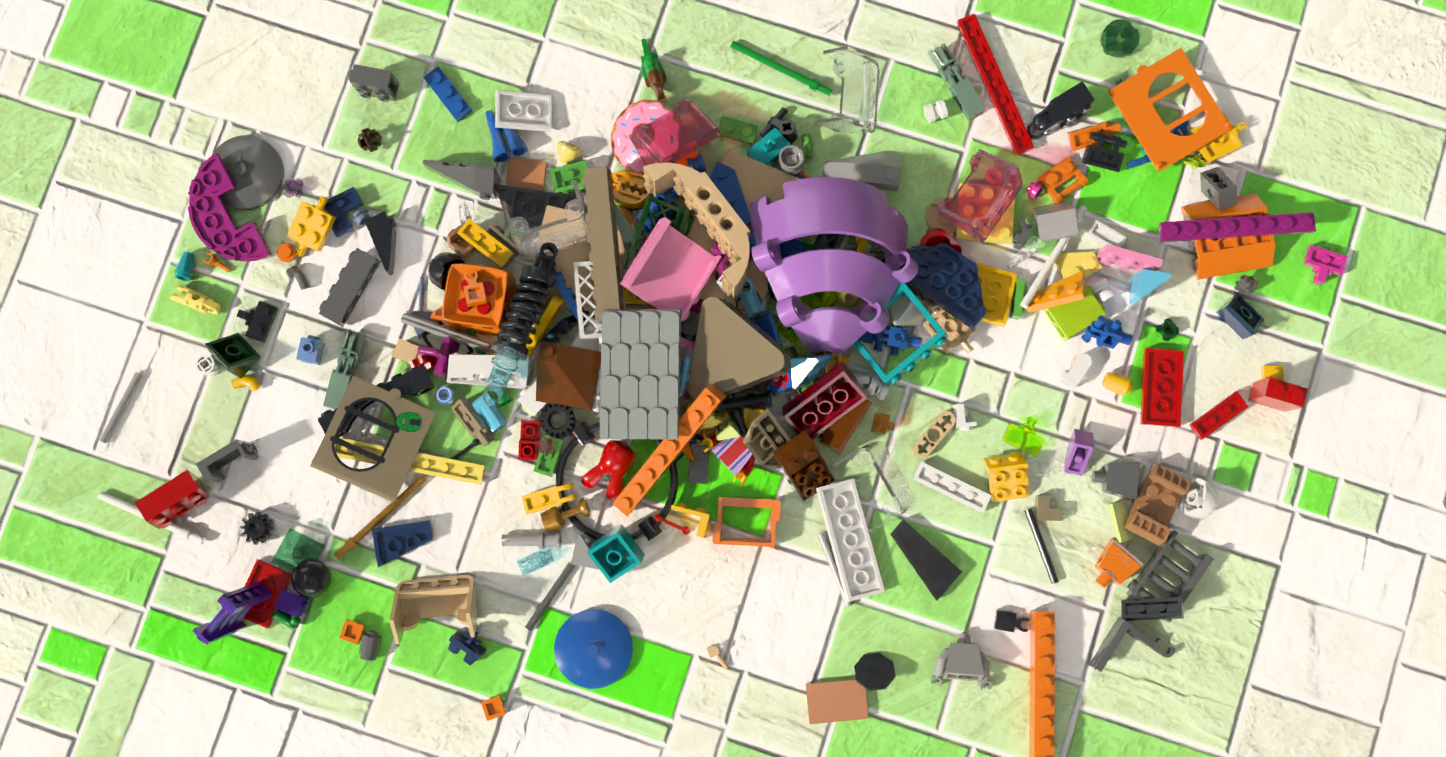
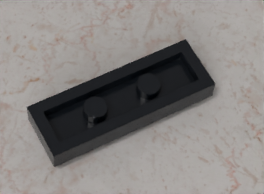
M1182 597L1121 600L1122 619L1126 621L1184 619Z

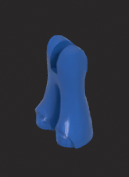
M492 109L486 111L487 124L492 139L494 162H504L510 158L502 136V130L505 132L513 157L524 155L529 151L516 129L495 127V115Z

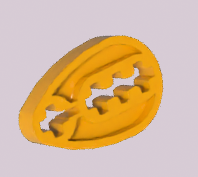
M635 172L612 173L614 201L620 205L631 209L641 208L645 205L647 196L653 195L652 192L648 193L644 187L645 180L643 174Z

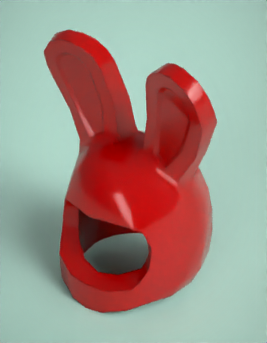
M608 441L602 451L598 465L584 474L581 479L582 484L587 488H593L603 475L607 473L611 475L606 489V497L610 500H616L622 492L623 476L634 463L636 453L623 441Z

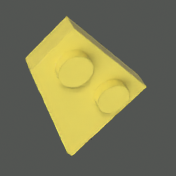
M1093 252L1060 253L1054 263L1063 279L1080 271H1083L1086 278L1103 268Z

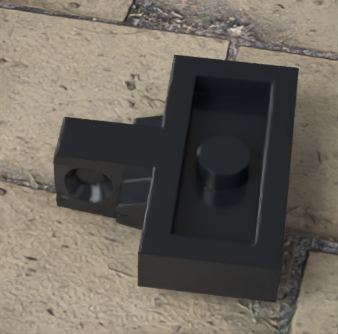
M259 301L256 309H251L249 313L239 309L236 317L246 320L245 325L249 326L245 336L265 343L279 308Z

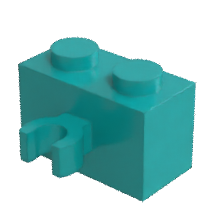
M774 128L747 151V157L773 167L775 165L774 162L779 158L781 150L789 146L790 143Z

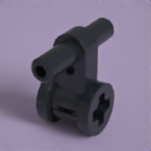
M782 107L775 116H772L767 122L768 125L760 133V136L763 138L772 129L776 128L790 144L794 143L798 139L795 123L792 120L781 121L788 113V110Z

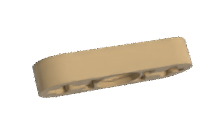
M942 412L914 444L913 453L916 457H927L950 431L956 422L955 415L952 412ZM942 416H949V421L951 422V424H945L942 427L943 429H945V432H943V430L935 424L938 423V425H941V423L944 421ZM935 429L939 432L940 436L937 440H932L929 437L930 430ZM925 437L929 443L933 444V446L931 447V445L928 444L925 448L926 454H919V448L917 446H922L925 444L926 441L923 440V438Z

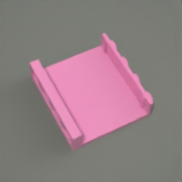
M664 217L659 219L619 284L656 309H681L682 322L690 315L691 311L689 309L692 304L695 305L701 296L699 293L702 288H706L709 284L711 273L718 269L721 256H713L671 227L669 225L671 221Z

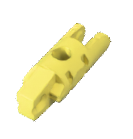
M178 284L176 289L186 296L183 297L175 293L170 296V299L203 313L209 312L218 315L221 311L220 304L214 302L213 298L197 291L195 292Z

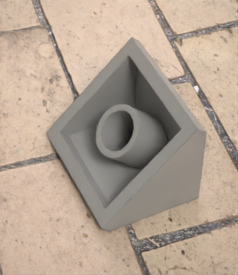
M1071 201L1032 208L1040 243L1078 236L1076 211Z

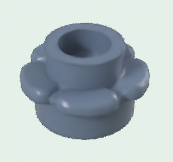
M357 210L353 214V223H356L358 226H364V220L371 217L368 214V210Z

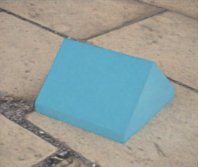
M1147 269L1137 272L1132 276L1129 304L1132 305L1171 278L1172 275L1166 272Z
M811 354L790 359L792 387L798 389L810 385L834 356L832 354Z

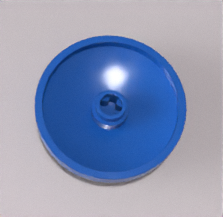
M600 609L584 610L567 619L559 629L554 644L555 660L561 673L573 684L588 689L603 688L617 681L627 670L633 654L632 638L626 625L616 615Z

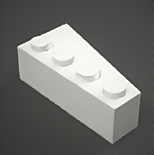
M454 353L449 355L447 383L524 389L528 377L529 355L524 359L502 357V355H464L462 353Z

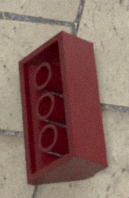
M840 362L782 406L783 418L798 434L805 431L813 440L868 399V396L855 375L843 362Z

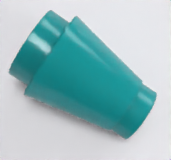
M183 252L174 270L175 278L182 281H190L191 277H194L195 255L193 253Z

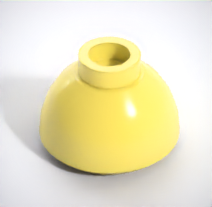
M559 141L557 143L559 161L564 164H569L578 159L583 152L579 146L570 142Z

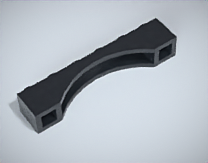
M423 365L409 368V372L403 375L399 373L393 376L391 381L386 384L382 382L375 385L389 392L396 388L401 392V395L420 396L435 388ZM362 401L353 405V408L363 412L376 401ZM331 409L320 414L321 417L317 418L324 433H326L337 409L333 411ZM351 413L347 415L338 438L349 433L352 424L358 416Z

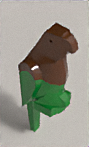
M642 39L644 55L641 56L645 83L648 88L650 87L654 90L657 101L665 99L663 85L666 83L665 71L658 60L657 52L651 53L646 40Z

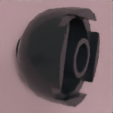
M443 252L436 255L429 262L428 276L432 284L445 291L450 267L452 264H465V261L461 259L462 257L451 252Z
M317 558L304 559L296 564L291 572L293 589L305 598H315L322 595L328 589L331 582L329 568L323 561Z

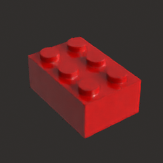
M186 470L136 501L135 505L147 523L158 529H163L170 526L176 518L187 515L193 507L203 505L207 501L206 499L211 496L201 480L189 470Z

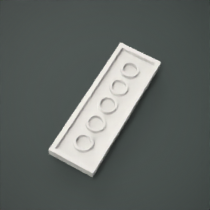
M854 478L816 488L846 601L851 602L885 592Z

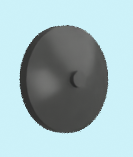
M250 135L236 136L223 142L213 152L212 155L215 153L220 154L237 187L221 196L225 205L238 210H253L269 203L279 192L284 179V165L279 153L267 141Z

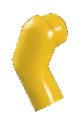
M244 375L242 378L231 381L234 389L247 386L252 391H257L261 387L259 380L251 375Z

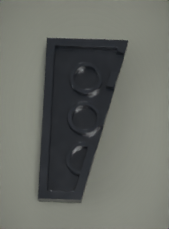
M902 520L890 535L934 599L938 601L962 571L906 521Z

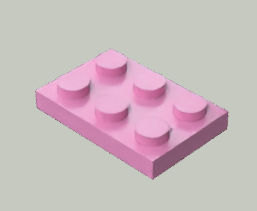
M1109 244L1103 246L1096 254L1097 259L1102 264H1115L1122 270L1132 269L1137 272L1142 269L1156 271L1162 266L1163 259Z

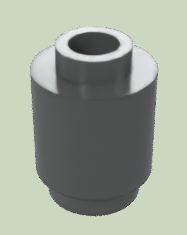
M368 630L367 633L362 634L359 649L361 659L375 661L376 656H379L382 636L378 635L379 632Z

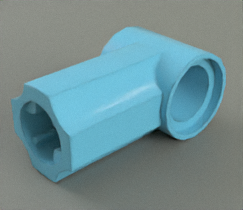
M746 278L745 284L750 287V290L747 292L741 291L738 296L748 317L751 318L763 313L764 308L754 289L753 282Z
M488 392L471 402L480 417H483L493 433L507 424Z

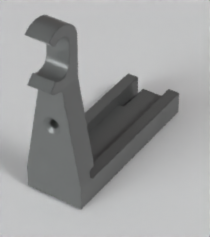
M1117 618L1089 663V666L1094 670L1097 669L1102 672L1125 633L1166 658L1174 655L1175 648L1171 647L1168 649V652H1163L1159 648L1162 639L1157 638L1153 640L1126 620Z

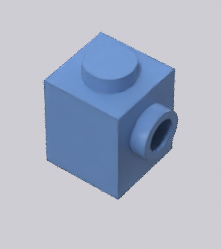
M308 335V338L301 337L296 360L320 365L325 343L319 340L320 337Z

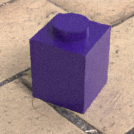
M282 589L275 609L294 616H302L309 607V598H305L292 590Z

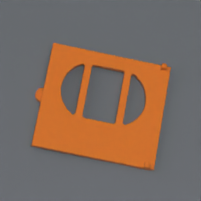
M1182 48L1149 67L1147 65L1139 66L1137 74L1108 90L1109 95L1158 172L1232 129L1231 122H1227ZM1174 73L1184 77L1181 81L1149 98V88L1158 76ZM1185 84H1189L1201 102V106L1166 126L1153 107V103ZM1205 111V121L1196 133L1188 136H1179L1170 132V130Z

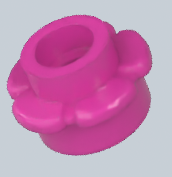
M1039 181L1031 182L1026 189L1028 197L1036 199L1042 192L1043 186L1040 185Z

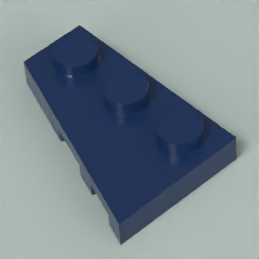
M431 520L373 528L372 535L377 566L380 567L433 540Z

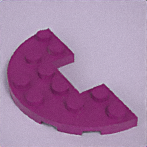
M215 153L199 167V171L195 178L192 179L189 187L188 213L194 231L209 249L230 260L249 262L272 256L255 222L252 221L238 229L221 196L237 187L220 154Z

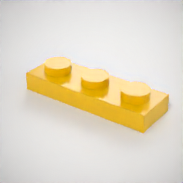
M468 219L457 232L459 236L502 269L514 255L511 250L471 219Z

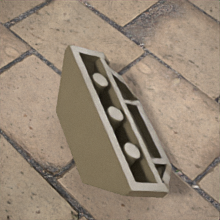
M767 408L752 421L743 443L762 467L781 468L772 452L791 439Z

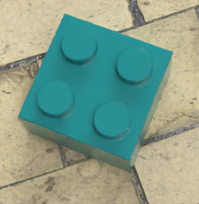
M622 524L593 542L587 551L589 557L610 583L639 565L645 555Z

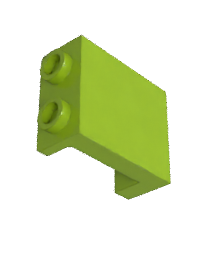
M1086 283L1085 299L1043 309L1063 341L1090 326L1092 321H1096L1099 315H1106L1104 305L1096 300L1093 289L1087 286Z

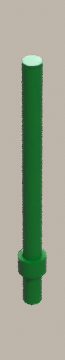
M733 41L730 46L808 85L809 89L815 92L818 90L830 96L833 89L821 84V81L800 74L736 41Z

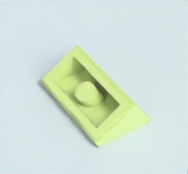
M730 415L725 422L715 427L717 440L740 437L737 423L735 420L733 421Z
M1125 502L1110 504L1109 509L1117 542L1121 543L1132 540V532L1124 528L1128 518Z

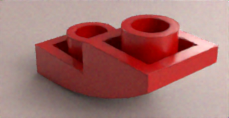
M521 420L518 459L537 461L541 420Z

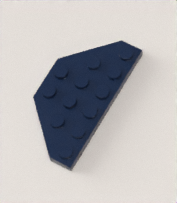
M940 243L938 246L927 247V245H920L908 248L907 253L918 264V272L906 284L974 330L986 314L985 307L983 306L977 264L946 243Z

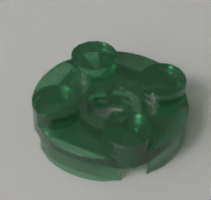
M1118 19L1105 27L1101 33L1100 41L1103 52L1106 55L1123 58L1132 54L1138 46L1140 39L1139 32L1131 25L1132 23L1127 20ZM1118 35L1124 38V41L1121 43L1116 40Z

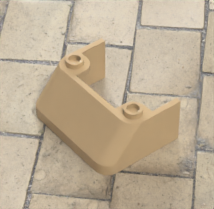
M458 575L400 582L396 586L389 620L395 644H400L402 630L414 629L419 624L420 618L457 615L459 623L468 625L470 636L475 637L477 603L474 578L471 575Z

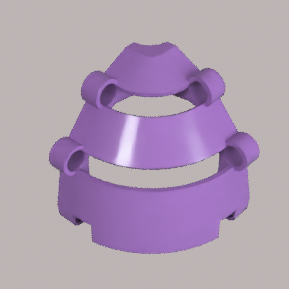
M813 177L783 183L784 199L773 202L768 196H764L750 203V216L756 246L752 247V257L756 266L762 272H765L778 301L776 309L781 322L786 327H792L805 349L810 353L829 351L838 355L850 348L867 331L875 334L885 329L889 322V314L885 307L898 284L909 282L916 276L918 264L907 253L908 226L906 219L895 207L888 208L885 192L864 182L839 177ZM815 234L854 235L880 244L884 250L885 263L862 252L846 249L810 250L782 259L780 243ZM835 291L856 295L866 300V302L859 307L849 310L837 307L811 309L800 300V297L817 292ZM877 314L873 320L869 321L873 315Z

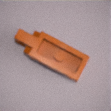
M1109 121L1100 122L1067 132L1071 151L1086 148L1087 144L1095 145V140L1089 139L1091 132L1098 133L1100 131L1112 137L1111 134L1122 131L1120 123L1109 124Z

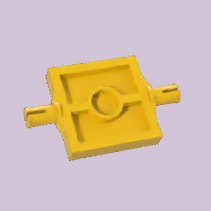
M1224 113L1223 115H1224V117L1226 118V120H1227V122H1228L1229 120H1228L1226 114ZM1244 121L1237 125L1232 124L1231 130L1190 153L1189 156L1199 151L1206 163L1209 164L1241 148L1243 145L1238 138V132L1246 129L1247 125ZM1202 125L1190 130L1191 135L1196 133Z
M320 196L317 206L304 201L301 202L287 235L297 240L300 244L296 255L304 257L307 247L319 252L322 251L336 217L330 215L324 209L328 198Z

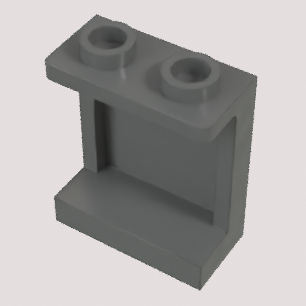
M236 439L196 463L205 481L219 483L226 479L220 470L222 467L241 456L246 459L257 460L258 456L256 453H258V450L253 443Z

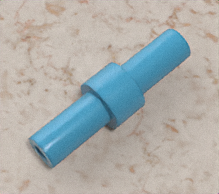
M684 357L680 372L681 397H684L686 384L690 379L689 369L692 359L690 357Z

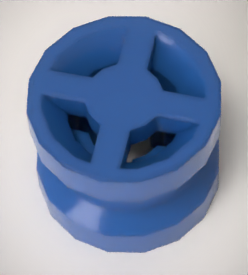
M701 154L697 155L696 158L686 159L688 167L701 173L707 172Z

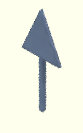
M421 276L419 311L406 312L430 321L433 312H422L424 277ZM414 327L420 340L424 330Z

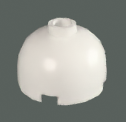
M1199 478L1191 480L1192 483L1188 493L1180 498L1179 508L1184 514L1193 518L1208 517L1218 506V493L1210 483Z

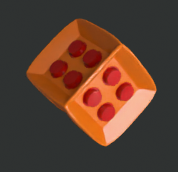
M452 264L448 273L443 300V323L447 327L467 332L466 330L469 328L474 330L476 334L497 336V333L502 331L501 324L505 321V314L510 312L508 305L513 302L512 295L516 293L515 277L512 273L497 268L471 264ZM477 270L479 276L478 283L483 282L488 303L468 307L463 286L469 284L465 279L464 273L468 274L469 279H473L475 277L474 271Z

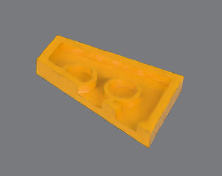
M1083 271L1038 290L1026 308L1028 313L1085 299V276Z

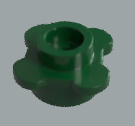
M1169 318L1165 319L1161 325L1156 326V332L1163 336L1162 339L1164 341H1169L1171 336L1179 333L1178 327Z

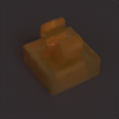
M875 413L871 432L886 434V430L894 431L896 423L889 421L890 415Z

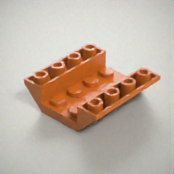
M1256 193L1237 196V205L1220 211L1211 201L1181 207L1184 221L1269 215L1267 206ZM1274 235L1194 240L1198 259L1193 261L1197 280L1273 266L1275 251Z

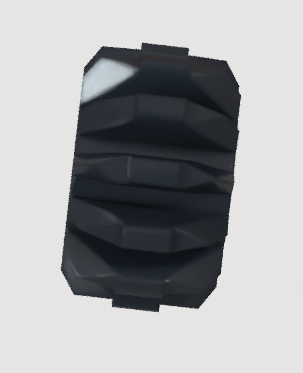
M256 512L254 515L249 513L248 519H242L245 526L241 525L239 528L244 529L241 536H247V543L253 542L254 545H258L259 542L266 543V537H272L269 531H274L275 528L269 526L273 523V520H267L268 514L262 515L261 512ZM255 525L260 526V529H257L259 530L258 532L254 529L257 528Z

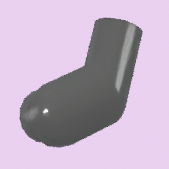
M291 266V268L286 270L289 278H296L301 290L310 287L305 274L297 266Z

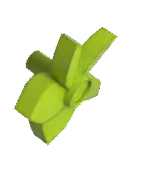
M1187 155V160L1183 163L1191 165L1190 168L1195 170L1198 167H1205L1207 165L1204 160H1201V155L1194 157Z

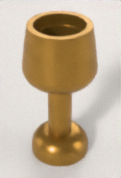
M581 498L578 502L579 506L563 512L557 507H552L541 513V520L546 532L562 529L565 524L564 519L582 513L585 517L591 516L586 499Z

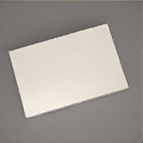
M496 90L495 127L552 132V95Z

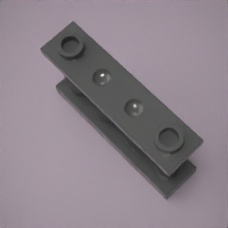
M1170 531L1166 541L1156 549L1136 580L1133 579L1128 584L1127 589L1129 590L1126 594L1128 596H1135L1138 593L1145 599L1157 598L1141 587L1147 577H1149L1171 593V597H1182L1184 603L1214 558L1209 554L1197 556L1175 540L1178 534L1177 531ZM1169 546L1192 561L1193 567L1190 571H1185L1163 555ZM1158 562H1161L1181 577L1182 583L1179 587H1174L1152 571ZM1161 619L1164 622L1172 621V619Z

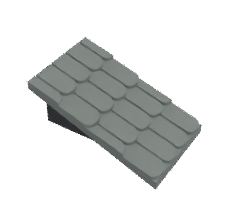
M621 309L603 311L600 439L679 438L681 309Z

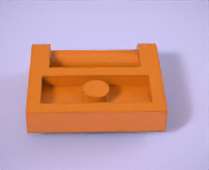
M1069 156L1037 178L1056 204L1063 202L1065 197L1079 187L1089 184L1086 176L1080 172ZM1073 176L1075 177L1076 181L1059 193L1055 191L1064 182Z

